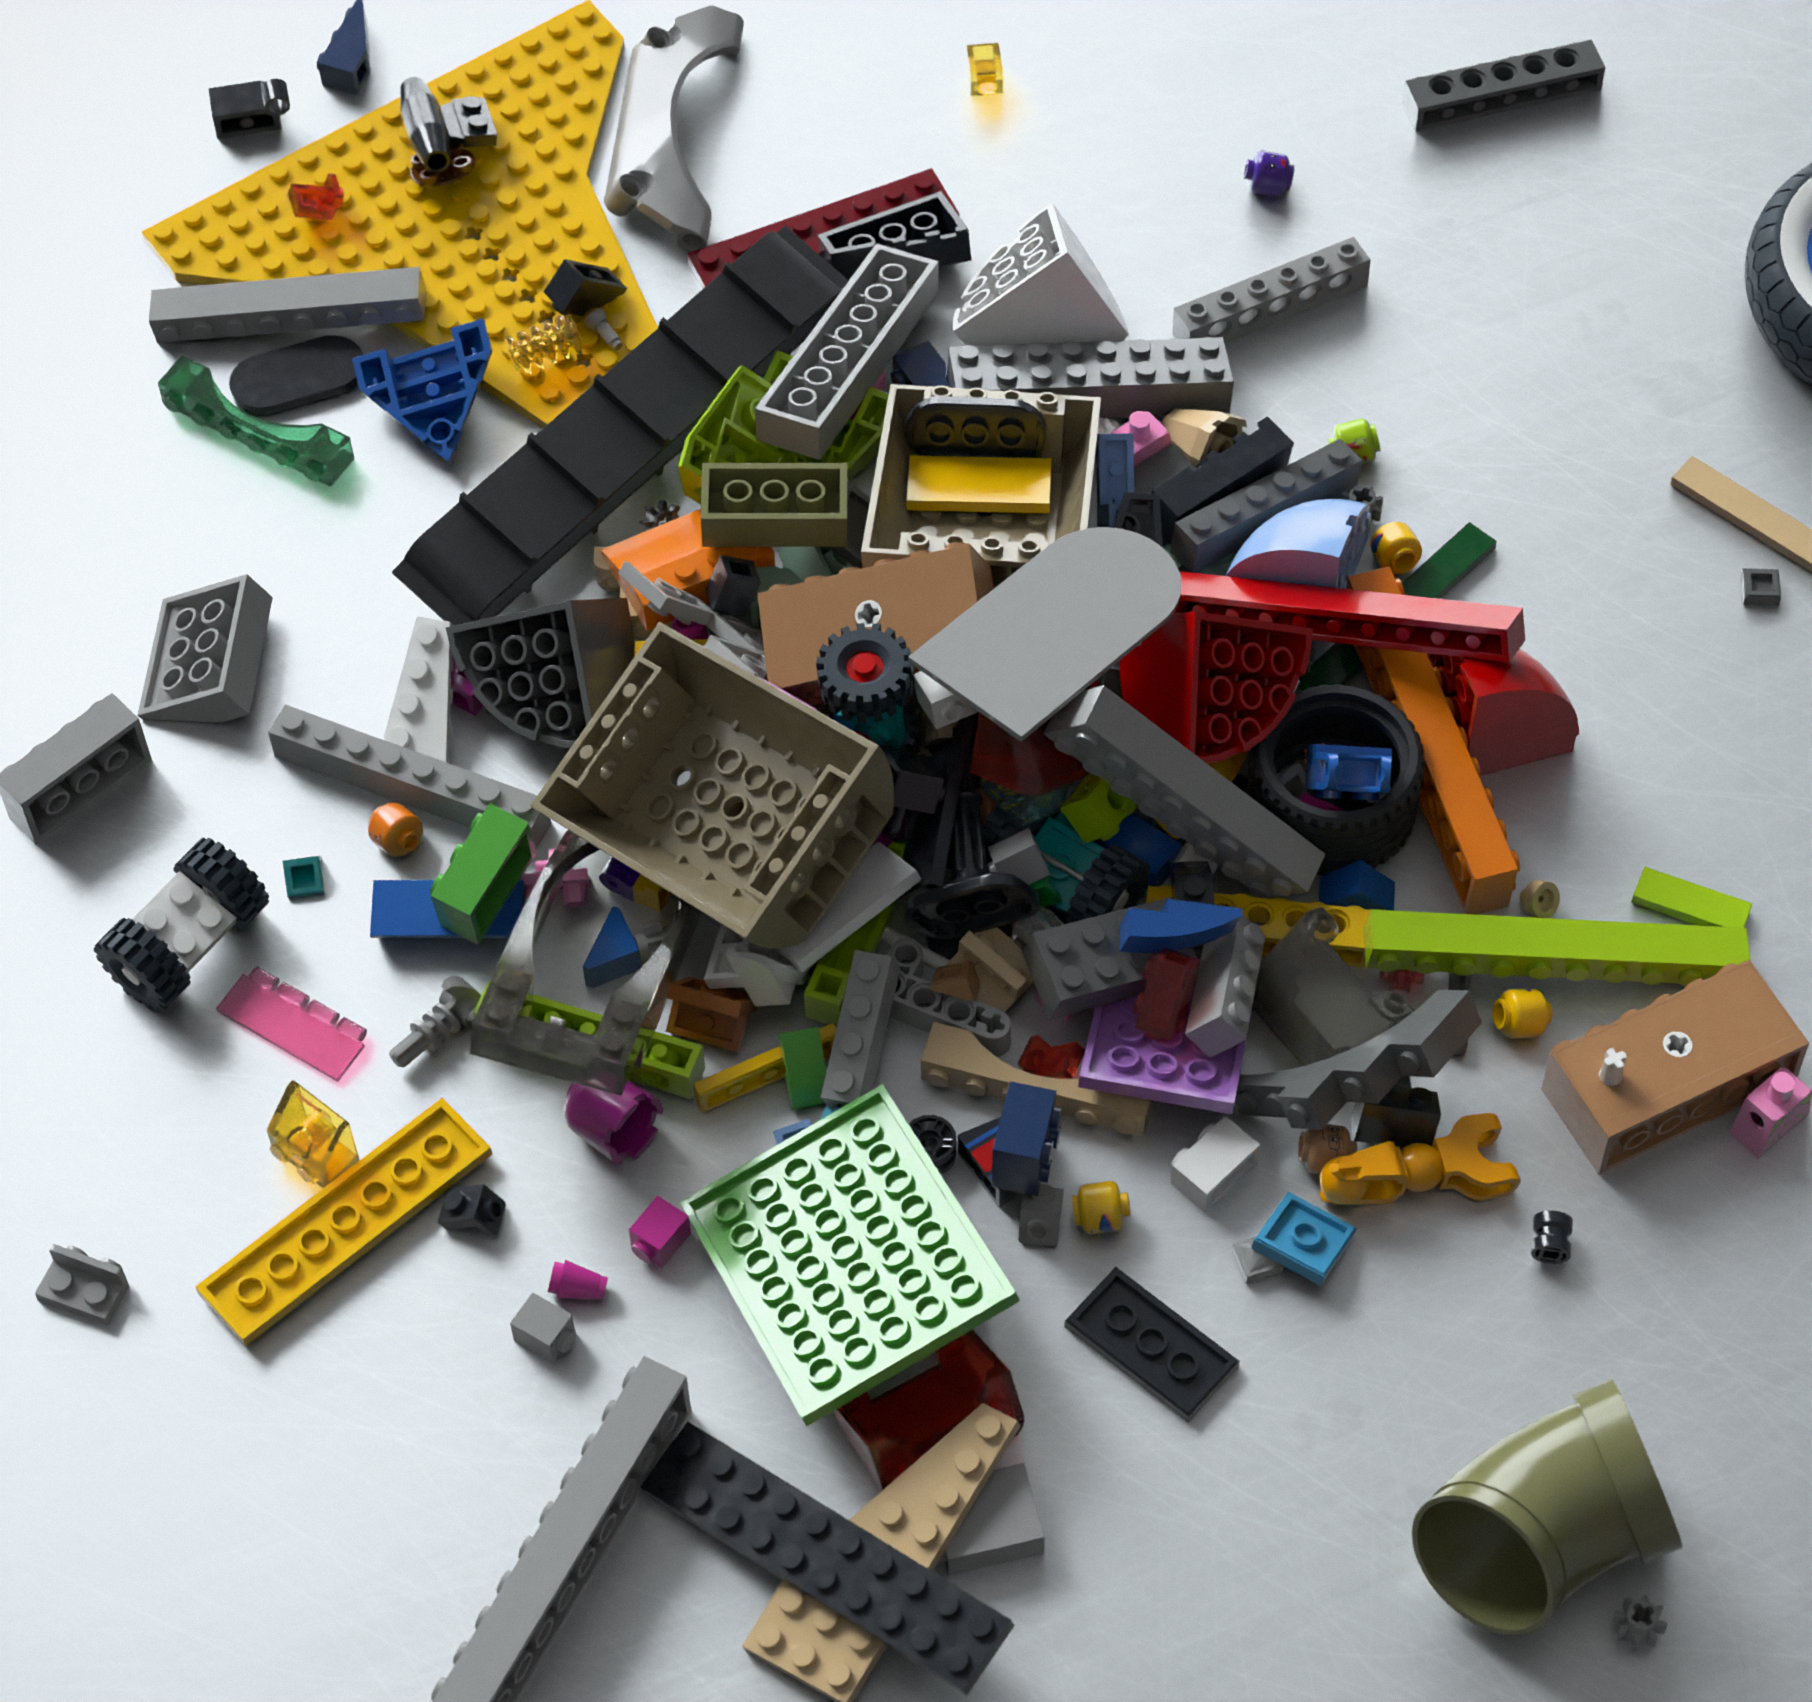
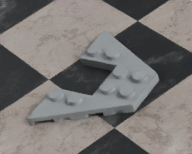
M625 561L618 574L650 601L648 604L650 609L664 617L671 613L676 619L687 625L694 621L707 626L718 637L710 635L703 647L756 677L768 681L763 637L759 629L736 619L732 615L716 614L701 599L672 586L660 578H657L653 583L630 562Z

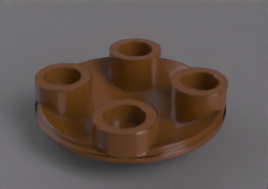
M450 141V165L446 170L440 173L429 172L418 156L414 154L411 157L412 168L410 176L413 182L423 187L447 186L462 180L472 172L476 164L475 157L470 151L463 149L460 143Z

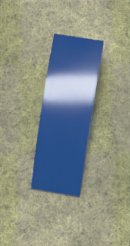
M1167 899L1160 911L1129 908L1120 923L1119 952L1162 953L1188 949L1211 942L1232 932L1242 917V909Z

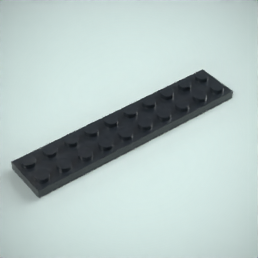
M688 1421L640 1486L648 1496L966 1696L1015 1626L1008 1617Z

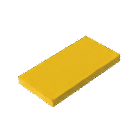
M910 456L907 510L1050 513L1051 459Z

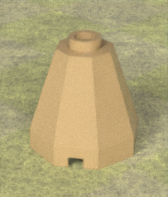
M1174 409L1161 422L1170 433L1171 443L1182 452L1189 463L1195 468L1204 459V456L1213 450L1220 454L1233 446L1232 438L1243 432L1242 427H1247L1246 420L1233 414L1220 411Z

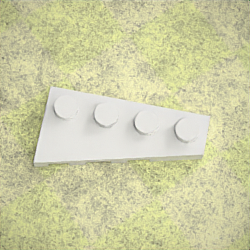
M416 616L383 740L451 764L449 740H452L450 704H453L451 672L454 670V656L449 645L445 627L454 625L449 621Z

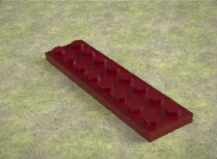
M933 168L689 252L687 253V261L703 289L722 273L724 264L727 261L732 264L765 234L771 231L777 233L785 225L820 255L818 234L938 192L943 193L959 217L960 213Z

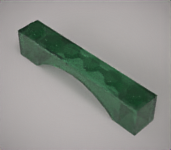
M183 355L157 382L162 398L161 401L168 410L174 413L180 412L190 417L198 425L208 426L218 431L226 439H234L246 445L257 454L263 453L275 459L281 466L285 468L291 467L303 473L311 481H319L331 487L355 459L351 438L323 423L285 425L265 421L244 412L222 394L214 382L210 368Z

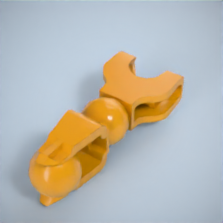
M1483 1113L1461 1117L1453 1125L1451 1133L1445 1137L1436 1138L1432 1147L1426 1143H1412L1400 1151L1398 1146L1395 1147L1394 1142L1388 1141L1359 1150L1349 1156L1339 1155L1334 1157L1322 1167L1319 1175L1321 1188L1319 1195L1321 1201L1340 1205L1389 1204L1395 1202L1400 1195H1403L1406 1188L1412 1192H1426L1438 1184L1439 1190L1454 1189L1470 1199L1484 1201L1511 1194L1519 1186L1521 1179L1516 1167L1512 1163L1491 1162L1484 1158L1478 1150L1492 1145L1498 1139L1502 1130L1500 1120L1496 1114Z

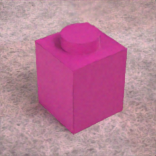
M659 1196L652 1201L629 1228L632 1252L640 1260L646 1263L652 1261L661 1268L666 1265L691 1235L689 1216Z

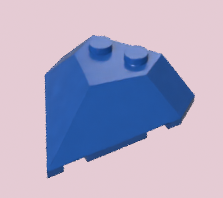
M484 318L451 328L452 341L392 359L386 349H381L352 358L360 391L449 464L453 458L493 352Z

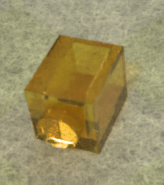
M999 42L966 45V68L971 97L1003 94V66Z

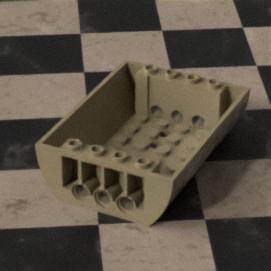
M890 384L861 549L862 567L874 566L876 561L882 559L900 560L908 558L911 553L926 550L934 552L945 549V546L950 543L964 542L966 544L970 543L991 566L993 585L996 588L1057 539L1069 533L1087 529L1101 397L1057 395L1051 392L1025 393L1017 390L949 388L943 385L931 387ZM936 396L1017 399L1034 406L1045 420L1046 441L1040 453L1038 454L1037 452L1031 458L1051 459L1050 513L907 510L910 456H919V453L913 447L911 449L905 440V421L911 408L921 400Z

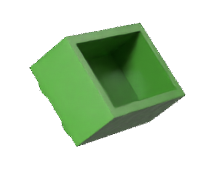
M489 803L483 814L478 813L470 826L468 838L464 844L459 843L455 847L450 858V866L444 875L439 874L430 889V896L439 924L442 927L478 945L480 944L536 855L528 822Z

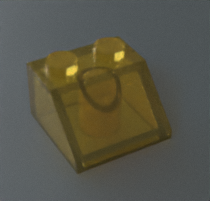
M292 1080L287 1085L266 1129L271 1144L269 1150L281 1163L286 1164L289 1161L297 1168L298 1174L309 1185L313 1186L317 1183L320 1187L324 1188L360 1160L350 1123L295 1080Z

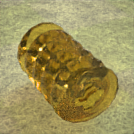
M567 313V321L561 315L555 317V327L547 320L542 323V331L535 325L530 327L529 336L526 332L519 331L517 333V342L510 335L504 338L508 355L517 372L518 368L522 367L530 375L532 373L531 363L535 362L540 370L544 369V358L546 357L555 365L557 364L556 353L558 352L567 360L570 358L569 348L571 347L578 355L582 354L581 338L575 322L569 313Z

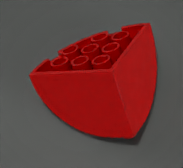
M1198 611L1173 614L1163 626L1120 660L1123 700L1205 763L1226 760L1240 752L1250 750L1264 740L1287 714L1297 696L1293 692L1299 677L1305 675L1308 666L1313 628Z
M1519 649L1510 662L1430 653V663L1432 667L1439 669L1442 678V691L1444 696H1449L1453 702L1455 709L1454 719L1457 726L1463 727L1468 740L1467 750L1471 758L1475 757L1477 759L1481 776L1573 752L1576 736L1579 735L1578 718L1575 709L1553 675L1527 652Z

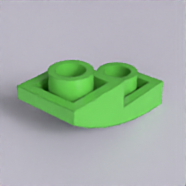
M818 1026L779 1034L778 1038L786 1072L783 1073L791 1109L796 1110L825 1103L821 1099V1093L826 1076V1065Z

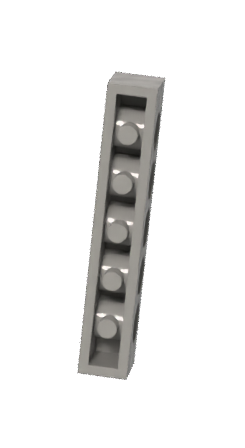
M1351 237L1174 307L1172 335L1177 339L1223 338L1224 343H1227L1367 287L1371 259L1355 237Z

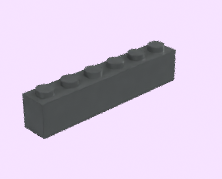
M1338 439L1175 522L1170 552L1191 573H1195L1240 550L1251 534L1274 515L1305 502L1321 499H1338L1342 497V492L1350 493L1354 485L1358 484L1363 460L1341 439Z

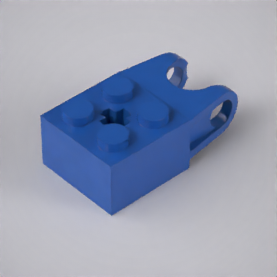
M1307 745L1305 789L1314 790V797L1341 799L1342 791L1351 792V799L1379 801V793H1390L1392 748Z

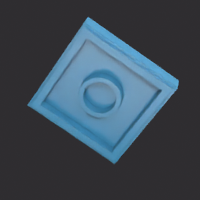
M1287 1192L1255 1237L1251 1249L1321 1286L1354 1239L1358 1228Z

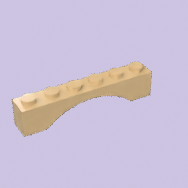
M933 1022L920 1060L921 1079L928 1081L934 1086H950L962 1089L973 1096L980 1097L986 1095L1001 1099L1003 1102H1005L1010 1081L1056 1090V1106L1062 1107L1061 1115L1076 1118L1079 1122L1088 1125L1100 1124L1112 1127L1123 1134L1136 1133L1144 1135L1154 1103L1153 1100L1078 1087L1079 1079L1049 1078L1016 1069L987 1050L971 1031Z

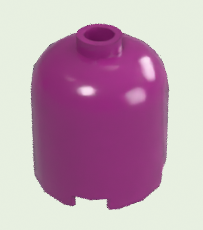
M609 1069L591 1070L580 1079L575 1080L567 1091L564 1106V1116L568 1127L576 1135L618 1165L622 1164V1159L628 1155L634 1159L637 1158L650 1145L658 1132V1129L653 1126L657 1113L663 1114L661 1100Z

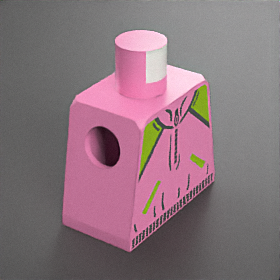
M1780 1067L1744 1100L1730 1130V1134L1759 1159L1809 1115L1812 1098L1811 1089L1786 1067ZM1761 1118L1764 1123L1763 1127L1756 1125L1759 1124Z

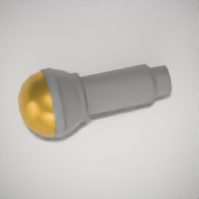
M598 307L586 311L584 315L585 326L592 331L598 332L614 350H619L623 343L608 324L606 312Z

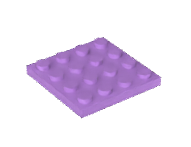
M1177 985L1096 1007L1080 1070L1078 1087L1233 1114L1247 1036L1245 1041L1209 1058L1185 1035L1195 987L1187 985Z

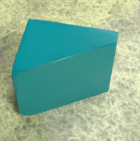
M320 855L282 860L287 897L325 892L322 858Z

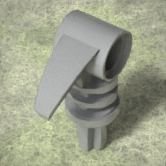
M450 976L444 979L441 986L444 990L440 995L439 1003L432 1008L433 1013L427 1011L422 1016L423 1021L415 1019L410 1023L411 1033L390 1050V1058L398 1067H406L425 1050L435 1053L440 1049V1039L446 1041L451 1037L450 1031L456 1033L461 1028L459 1022L467 1028L475 1026L474 1010L481 994L459 976Z

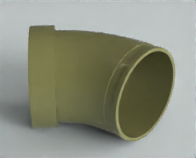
M1612 1379L1573 1394L1575 1403L1520 1428L1480 1453L1442 1485L1416 1513L1412 1526V1543L1422 1572L1439 1596L1457 1613L1472 1623L1492 1632L1505 1635L1531 1633L1539 1629L1572 1594L1606 1571L1638 1556L1644 1564L1683 1548L1675 1521L1649 1456L1626 1404Z

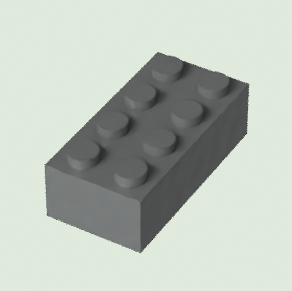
M1168 897L1130 908L1160 911L1167 899L1172 898ZM1129 908L1033 932L1022 954L1048 1018L1051 1020L1186 984L1199 965L1193 947L1162 953L1119 952L1120 923Z

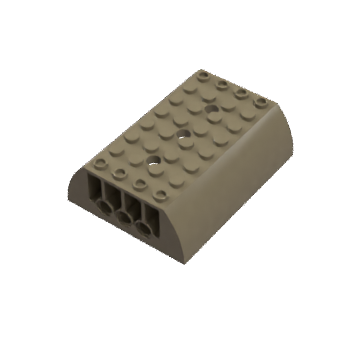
M659 622L530 806L751 943L773 949L793 946L807 940L893 815L894 782L889 761L879 745ZM690 771L689 780L683 785H677L678 777L683 772ZM744 802L742 812L735 817H730L732 807L737 803Z

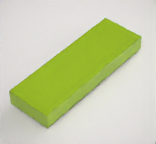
M1645 866L1631 903L1698 926L1739 928L1745 927L1753 904Z

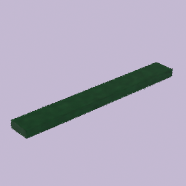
M1468 522L1402 582L1405 595L1441 599L1496 549L1497 541ZM1335 643L1310 666L1309 673L1305 672V675L1299 677L1301 691L1320 685L1329 686L1337 684L1345 686L1363 670L1361 660L1354 645Z

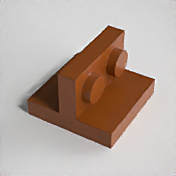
M689 976L669 983L666 998L673 1000L665 1032L738 1052L742 1048L749 1015L757 1011L758 1006L753 1004L748 993L734 988L709 989L704 980Z

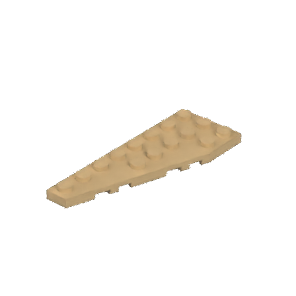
M982 1403L849 1520L933 1571L1019 1430L1018 1420ZM782 1581L742 1647L751 1655L836 1702H854L887 1645L787 1582Z

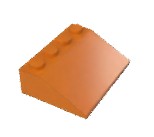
M701 509L601 549L604 560L646 631L655 628L659 622L665 624L674 620L675 617L671 613L664 617L648 607L650 601L618 574L625 561L630 562L651 582L654 583L657 578H660L672 586L701 599L707 606L710 605L706 587L720 555L754 561L756 567L775 566V552L772 547H702Z

